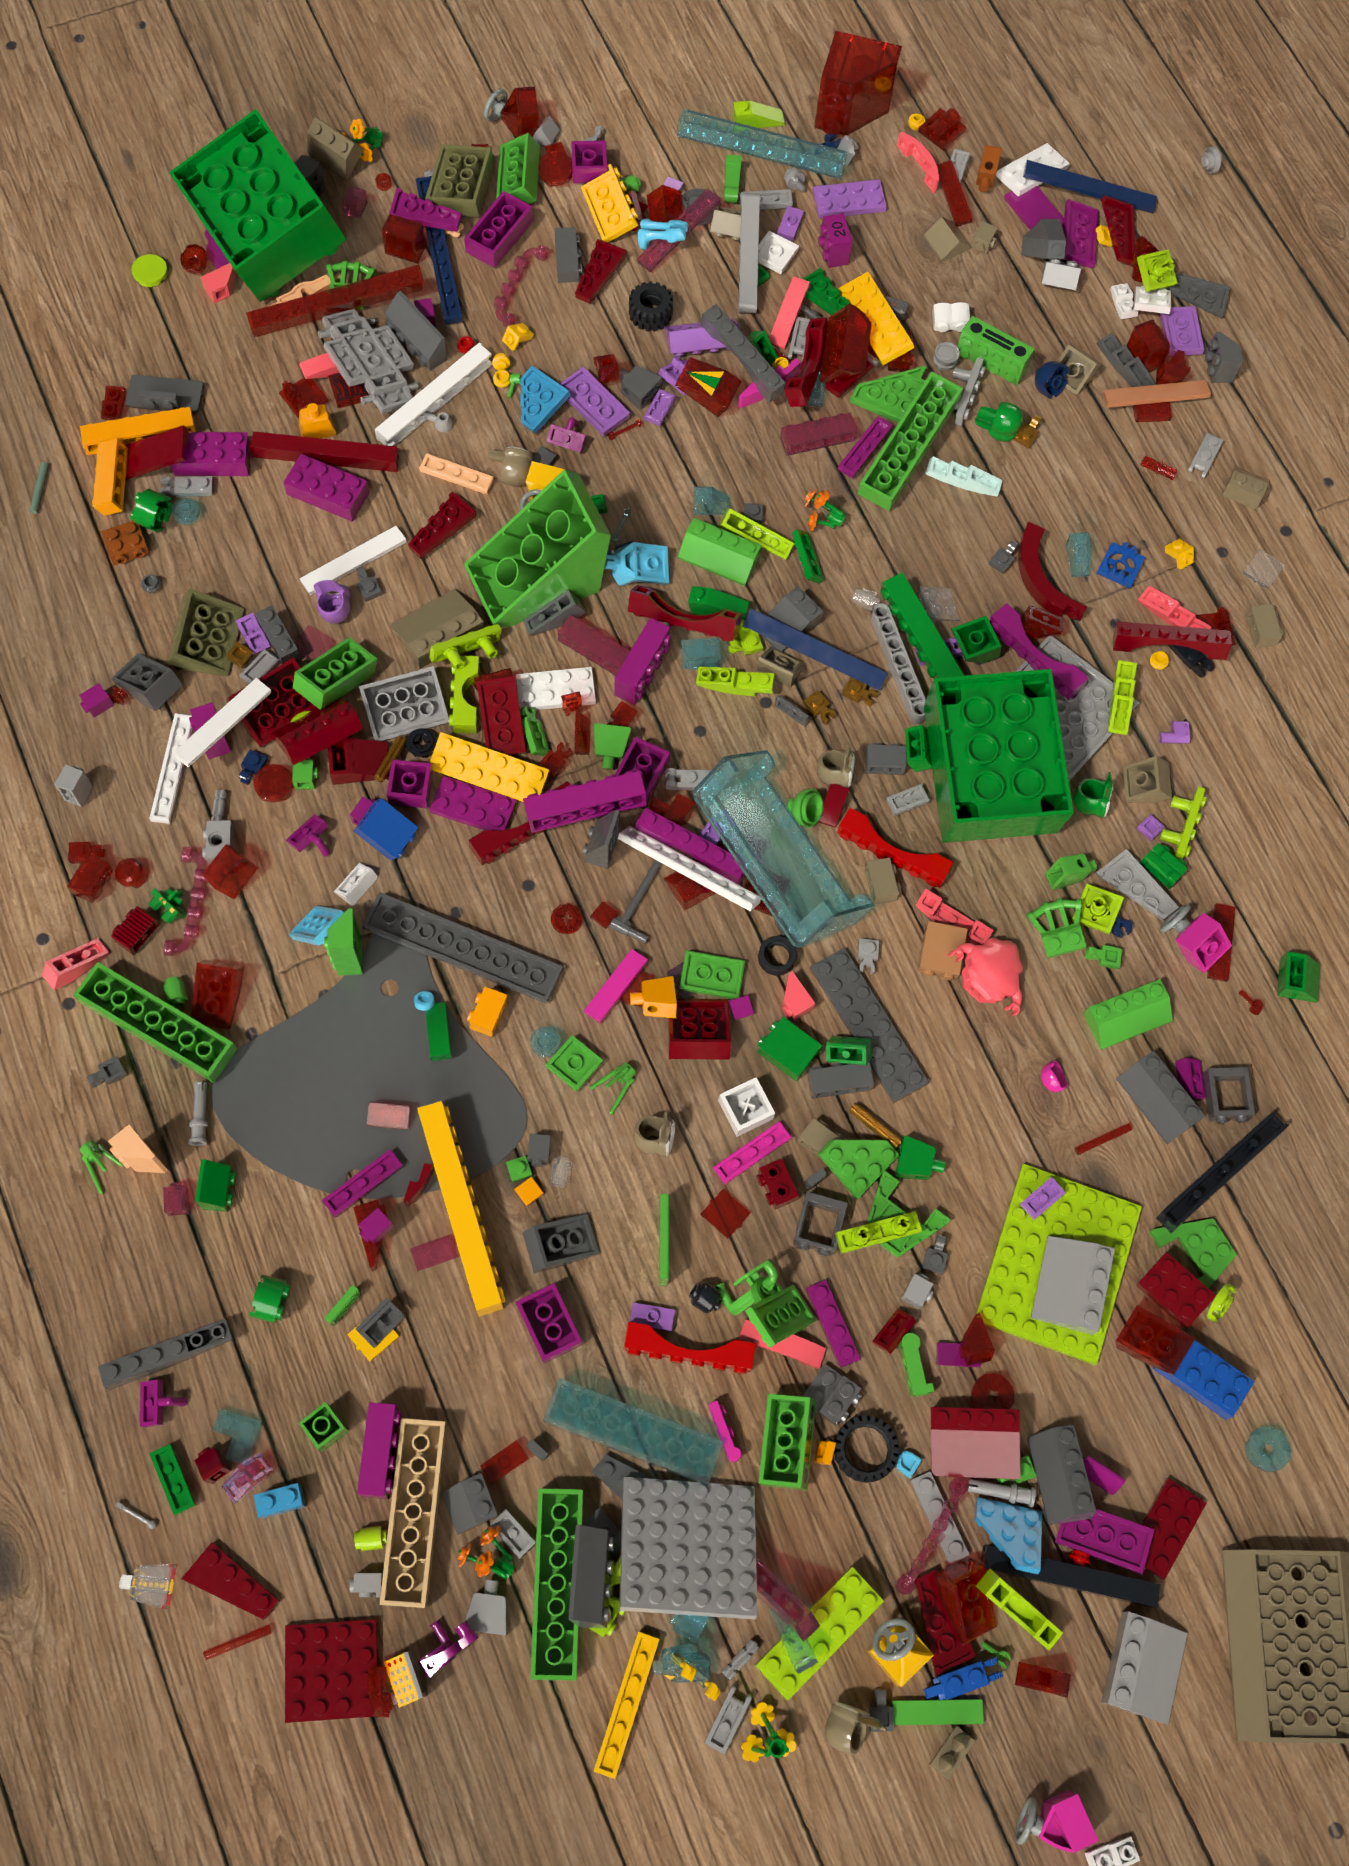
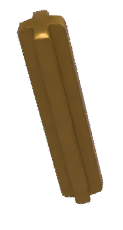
M401 735L395 739L374 776V779L379 783L386 779L391 770L392 760H397L406 744L407 739Z
M858 1103L853 1104L849 1112L881 1139L887 1140L894 1149L898 1148L902 1142L901 1138Z

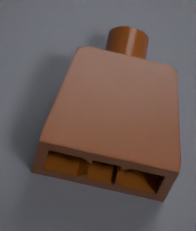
M985 145L976 180V185H979L978 189L981 192H987L989 188L993 187L1002 148Z

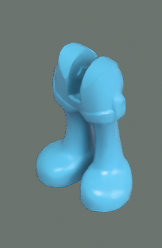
M649 218L642 219L640 223L641 229L638 230L639 247L641 250H647L650 247V241L656 239L667 240L669 243L683 241L686 238L689 224L681 220H670L666 223L654 222Z

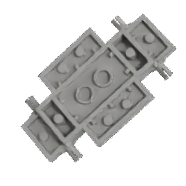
M355 309L322 318V323L326 329L318 331V336L320 339L328 336L333 339L324 342V349L349 387L365 383V389L369 395L361 397L363 405L373 402L381 414L400 409L413 398L410 391L418 389V383L415 381L407 384L401 372L413 369L414 363L388 325L372 329L370 325L375 324V318L365 319L364 316H359Z

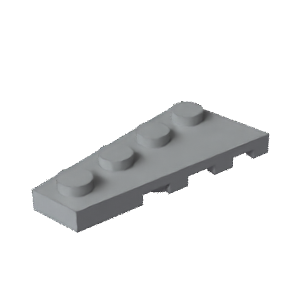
M1127 849L1096 872L1099 878L1162 921L1179 908Z

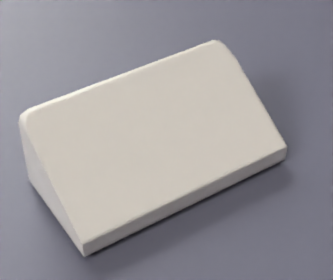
M359 863L336 888L334 893L353 906L377 880L378 876L372 868Z

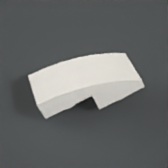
M1125 283L1111 286V295L1120 319L1137 317L1139 311L1134 310L1133 292L1129 285Z
M1131 1836L1085 1853L1089 1866H1129L1140 1861Z

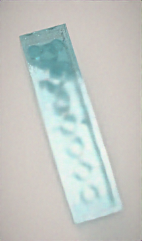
M561 1378L558 1380L543 1422L705 1485L709 1484L724 1442Z

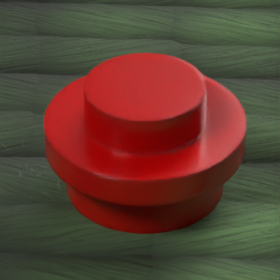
M468 336L461 337L457 343L458 350L463 354H466L475 346V342Z
M1073 1549L1072 1554H1069L1068 1558L1072 1559V1564L1085 1567V1564H1091V1561H1089L1090 1555Z

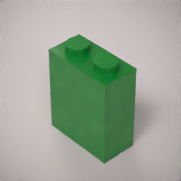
M782 1017L780 1021L775 1020L771 1025L769 1035L767 1037L764 1035L757 1044L759 1046L757 1053L797 1082L818 1055L822 1045Z

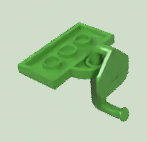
M770 1259L733 1283V1286L736 1287L747 1281L751 1287L748 1292L736 1301H733L724 1286L725 1282L713 1285L721 1291L720 1298L732 1315H738L745 1310L749 1320L754 1324L762 1340L769 1348L817 1321L794 1284L783 1290L777 1283L778 1273ZM765 1269L769 1277H761L759 1273Z

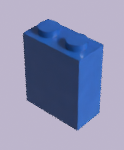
M380 798L374 801L353 832L386 858L393 860L399 859L406 850L404 847L416 837L415 831L418 827Z

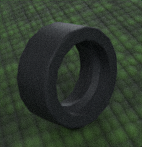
M771 936L760 946L758 953L759 965L762 970L770 975H784L794 967L797 956L796 948L786 937ZM776 945L784 947L789 953L787 963L783 966L771 965L766 960L765 955L769 947Z

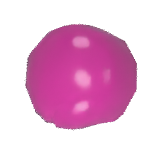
M1056 1060L1043 1066L1041 1080L1049 1091L1057 1093L1068 1086L1063 1070Z

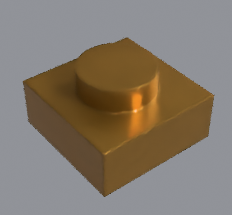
M237 641L225 658L242 669L253 652Z

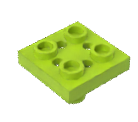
M1169 249L1137 257L1145 293L1178 284L1174 271V261L1171 259Z
M1086 884L1080 898L1082 899L1080 924L1110 935L1124 897Z

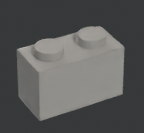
M65 764L54 784L64 801L83 807L93 789L84 770L75 765L71 767Z

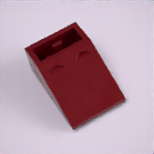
M345 738L328 747L329 770L333 785L375 780L374 776L389 751L388 742Z

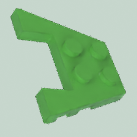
M886 1171L881 1175L866 1224L907 1214L888 1200V1197L900 1181ZM935 1208L924 1225L920 1223L921 1233L884 1242L879 1245L896 1258H899L947 1225L951 1219Z
M1214 1219L1181 1224L1172 1233L1165 1227L1153 1229L1149 1232L1158 1248L1178 1239L1201 1275L1198 1280L1208 1289L1237 1255Z

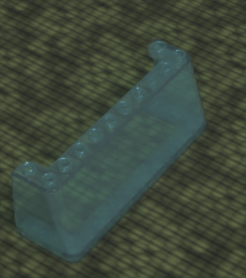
M768 750L724 756L695 787L693 791L694 800L791 944L796 948L805 947L859 922L875 907L874 903L866 894L857 895L853 900H850L766 778L773 771L775 765L774 759Z

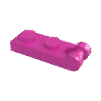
M718 1401L709 1403L708 1408L726 1457L730 1462H737L741 1457V1451L733 1445L732 1439L735 1437L731 1426H726L724 1420L727 1417L723 1405L718 1404Z

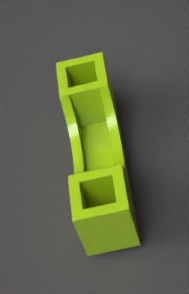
M460 656L465 662L464 667L460 670H455L452 665V674H455V680H451V691H454V697H450V709H453V714L449 715V726H453L454 733L477 734V708L468 704L463 696L471 685L479 681V656Z
M991 1569L987 1571L976 1585L983 1594L1013 1618L1047 1650L1050 1651L1063 1634L1061 1630Z

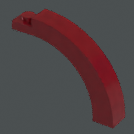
M1028 521L1018 550L1019 571L1026 589L1034 600L1053 616L1060 619L1065 614L1070 619L1080 622L1087 606L1063 595L1048 581L1041 568L1038 551L1045 529Z

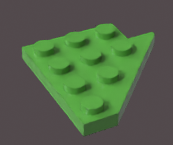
M926 366L858 384L850 398V403L899 423L926 381L922 379Z

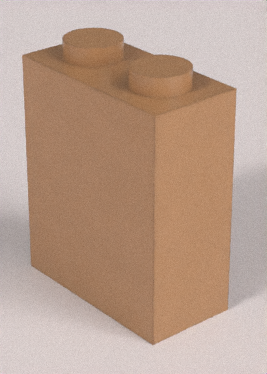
M928 921L925 926L917 971H921L922 975L934 976L936 974L941 975L942 979L945 980L957 979L960 975L962 960L955 963L954 961L957 959L956 954L951 957L948 954L959 945L965 943L968 929Z

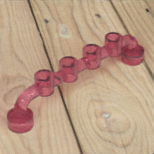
M539 245L538 248L526 250L522 257L516 256L514 265L517 268L516 270H509L508 280L510 282L509 284H502L501 293H503V296H496L494 306L497 307L495 311L496 317L499 321L503 322L504 327L514 325L515 314L506 312L503 315L502 312L507 308L510 296H513L517 282H520L522 272L527 268L529 258L532 255H536L538 260L545 261L548 256L547 246Z
M183 847L181 862L190 863L191 859L197 862L187 914L188 918L184 929V939L178 945H175V940L166 939L164 945L165 956H173L174 953L185 951L190 946L192 937L197 938L199 927L194 925L196 919H201L202 907H198L199 900L204 901L205 889L201 887L202 882L208 881L209 871L205 870L204 858L199 853L192 852V847Z
M955 1478L950 1481L948 1489L951 1496L944 1501V1509L939 1518L933 1521V1529L928 1538L923 1540L922 1549L918 1557L912 1560L908 1575L899 1577L896 1580L895 1588L898 1593L902 1595L910 1594L914 1589V1581L919 1572L925 1570L927 1557L930 1552L937 1548L936 1541L940 1533L947 1529V1520L951 1513L958 1509L960 1496L964 1495L967 1491V1484L963 1479ZM949 1501L954 1504L952 1510L947 1506ZM938 1521L943 1523L942 1529L937 1527ZM927 1541L932 1542V1549L926 1547ZM917 1560L922 1563L921 1569L915 1567Z

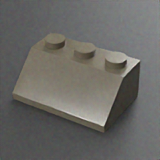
M315 117L307 131V153L348 180L364 148Z

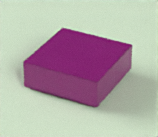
M749 995L728 1000L734 1020L754 1014Z

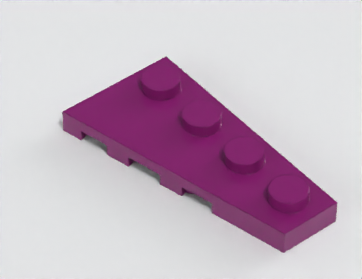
M396 188L389 212V220L456 232H458L462 218L460 212L442 205H434L432 201L427 199L424 201L417 198L415 194L404 193L400 188Z

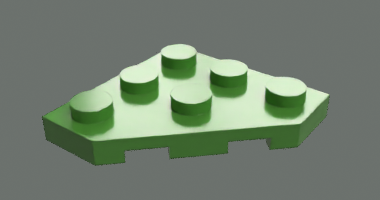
M830 1139L817 1153L856 1199H859L899 1156L891 1144L883 1139Z

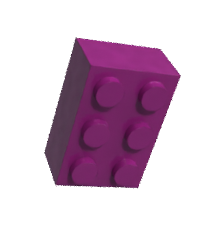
M635 737L615 775H624L625 772L631 770L640 771L648 804L669 764L670 752Z
M555 1283L515 1302L543 1364L582 1346V1340Z

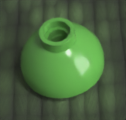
M804 789L795 798L789 800L788 811L792 813L794 819L801 826L813 827L820 820L823 813L822 797L816 789Z

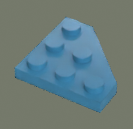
M531 366L520 378L522 425L536 434L571 396L569 390L534 366Z
M977 1497L974 1521L980 1528L983 1527L990 1535V1540L1001 1552L1004 1551L1011 1559L1010 1563L1016 1570L1039 1574L1041 1570L1042 1511Z

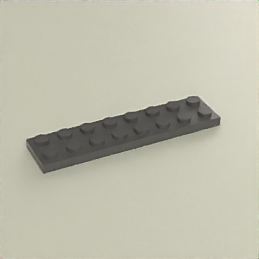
M843 948L811 965L810 970L851 1036L872 1039L870 1066L893 1104L928 1085L929 1081L846 949Z

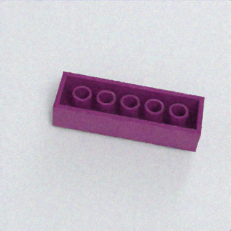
M634 770L627 771L624 775H610L603 780H589L582 785L572 784L568 785L565 789H551L544 794L534 793L528 795L527 798H523L532 833L605 816L614 810L622 812L647 806L646 792L641 773Z

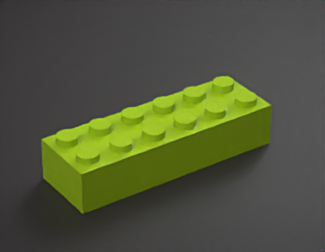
M853 1567L848 1568L754 1666L779 1694L788 1701L884 1600Z

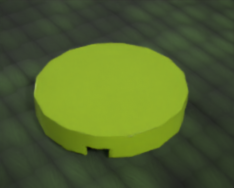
M153 254L140 256L134 261L131 268L134 280L145 287L158 286L168 275L166 262L161 257Z
M1227 1283L1222 1287L1209 1308L1207 1319L1216 1323L1218 1322L1217 1317L1221 1318L1225 1315L1233 1302L1231 1294L1232 1292L1236 1293V1286Z

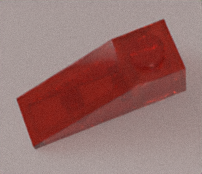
M378 1200L353 1207L358 1225L377 1208L388 1217L385 1205H380ZM362 1238L371 1271L377 1269L383 1238L375 1245L371 1240L366 1242Z

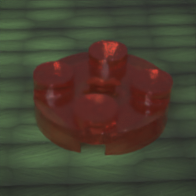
M985 1374L979 1377L972 1386L970 1393L971 1403L974 1408L1010 1409L1014 1405L1013 1387L1000 1374ZM989 1390L997 1393L998 1396L995 1402L987 1398Z

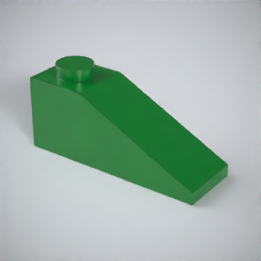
M692 586L688 599L692 614L708 615L727 609L741 613L744 620H746L750 605L749 601L712 588Z

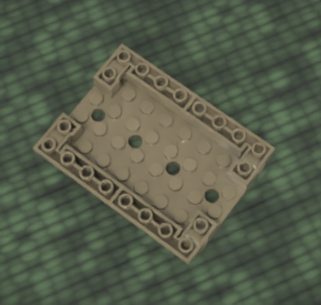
M1222 1550L1236 1740L1289 1743H1349V1552ZM1294 1567H1297L1302 1574L1301 1579L1298 1581L1291 1575ZM1299 1614L1304 1616L1306 1620L1303 1628L1298 1627L1295 1621ZM1303 1662L1307 1663L1310 1667V1673L1307 1676L1302 1675L1300 1672V1665ZM1307 1711L1312 1712L1314 1715V1722L1311 1725H1308L1304 1720V1714Z

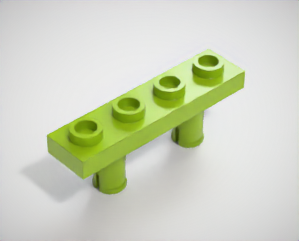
M495 624L477 631H471L460 637H453L442 643L438 642L431 646L429 659L432 663L449 659L454 669L460 670L465 664L460 654L482 647L489 659H493L498 655V650L493 643L500 640L502 629L499 624Z
M1198 786L1191 800L1173 796L1170 807L1186 811V814H1188L1181 833L1163 828L1159 840L1176 845V858L1183 859V857H1188L1191 846H1188L1189 840L1193 841L1196 829H1193L1195 823H1199L1202 814L1198 811L1200 807H1204L1207 798L1204 796L1205 788Z
M914 1211L839 1231L835 1235L840 1252L843 1254L922 1232L917 1213Z

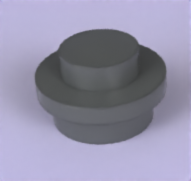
M149 574L143 578L141 585L145 592L155 593L160 589L161 581L157 576Z

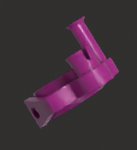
M440 1619L429 1626L433 1628L441 1645L417 1661L426 1677H431L436 1671L455 1659V1654L479 1638L476 1631L470 1628L467 1620L454 1629L460 1637L454 1643L451 1642L440 1624Z

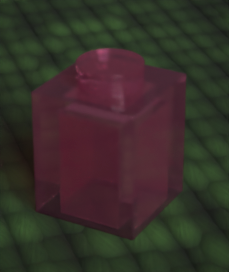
M349 186L342 201L344 214L351 217H362L368 203L366 190Z
M179 1182L163 1187L164 1212L168 1216L190 1214L189 1189Z

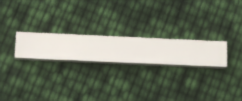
M629 826L619 833V840L741 907L751 911L760 904V896L637 829Z

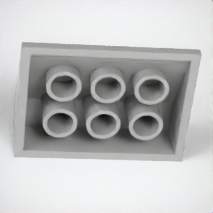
M434 666L359 686L375 741L391 739L399 735L409 734L416 729H427L449 722Z
M1047 1236L1031 1318L1090 1335L1099 1332L1115 1249L1091 1242Z
M1129 1611L1122 1612L1101 1703L1168 1725L1188 1633Z

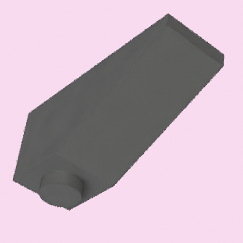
M568 589L523 621L529 635L533 636L569 624L586 612L580 599Z

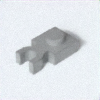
M859 939L857 960H862L859 967L860 973H863V967L867 966L870 968V974L874 975L875 966L873 962L878 960V940Z

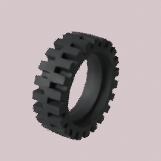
M867 1415L858 1416L847 1421L840 1428L834 1440V1443H836L834 1449L835 1460L840 1470L853 1480L863 1483L875 1482L886 1477L895 1467L900 1449L898 1446L899 1441L895 1436L896 1433L890 1428L891 1426L880 1418ZM868 1427L875 1429L882 1434L886 1441L888 1450L886 1459L876 1470L864 1471L857 1469L846 1456V1440L851 1432L857 1428Z

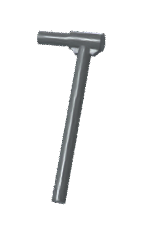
M654 861L622 918H613L609 926L621 934L629 935L644 944L647 943L649 937L632 929L629 920L659 870L661 862Z

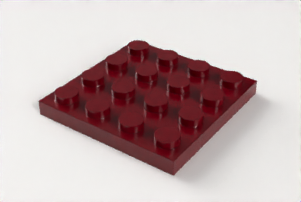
M377 1619L285 1625V1723L378 1716Z

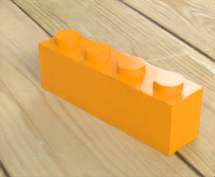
M118 438L98 443L92 503L93 507L103 516L123 511L128 447Z

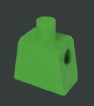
M594 723L596 757L603 758V769L613 770L615 759L623 760L631 735L630 727Z
M1085 854L1061 857L1045 874L1052 891L1082 882L1092 871L1096 870V863L1093 859L1087 860Z

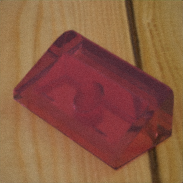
M451 1235L410 1249L417 1272L458 1258Z

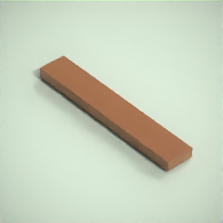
M1200 380L1104 390L1102 395L1107 408L1209 398L1211 392L1207 381Z

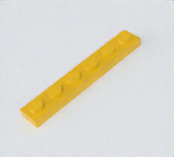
M641 1632L637 1633L594 1767V1772L616 1779L660 1640L658 1638Z

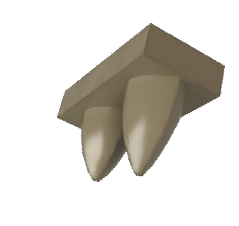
M955 1726L929 1765L947 1780H950L975 1740L958 1726Z

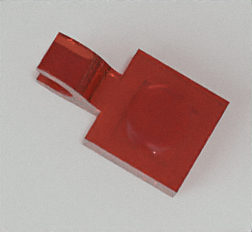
M69 842L68 862L70 864L90 863L91 857H105V849H102V845L91 846L90 842Z

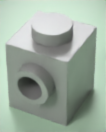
M914 1274L901 1300L920 1309L925 1301H930L934 1293L931 1290L933 1283L929 1282L930 1279L923 1274Z

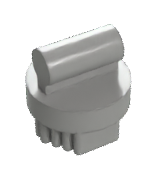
M796 167L788 169L784 175L788 188L791 190L798 189L801 192L804 191V174L797 170Z

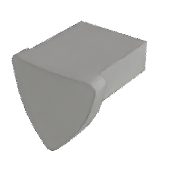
M551 116L545 117L540 127L536 130L533 138L539 145L549 146L553 144V140L560 129Z
M848 135L842 139L837 148L841 165L848 166L855 155L854 150L859 148L857 141Z

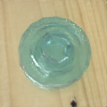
M190 498L177 500L171 509L175 521L182 525L192 524L200 516L198 504Z
M541 1027L531 1036V1048L540 1057H551L560 1048V1036L553 1028Z

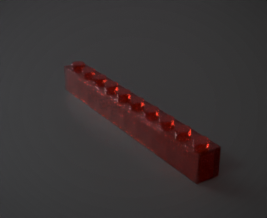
M418 264L250 311L246 315L254 337L319 320L324 316L394 299L399 291L404 295L426 290L420 265Z

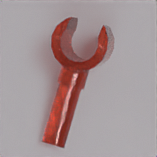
M1241 990L1239 994L1251 1004L1249 1011L1254 1015H1259L1263 1008V1003L1260 1000H1254Z

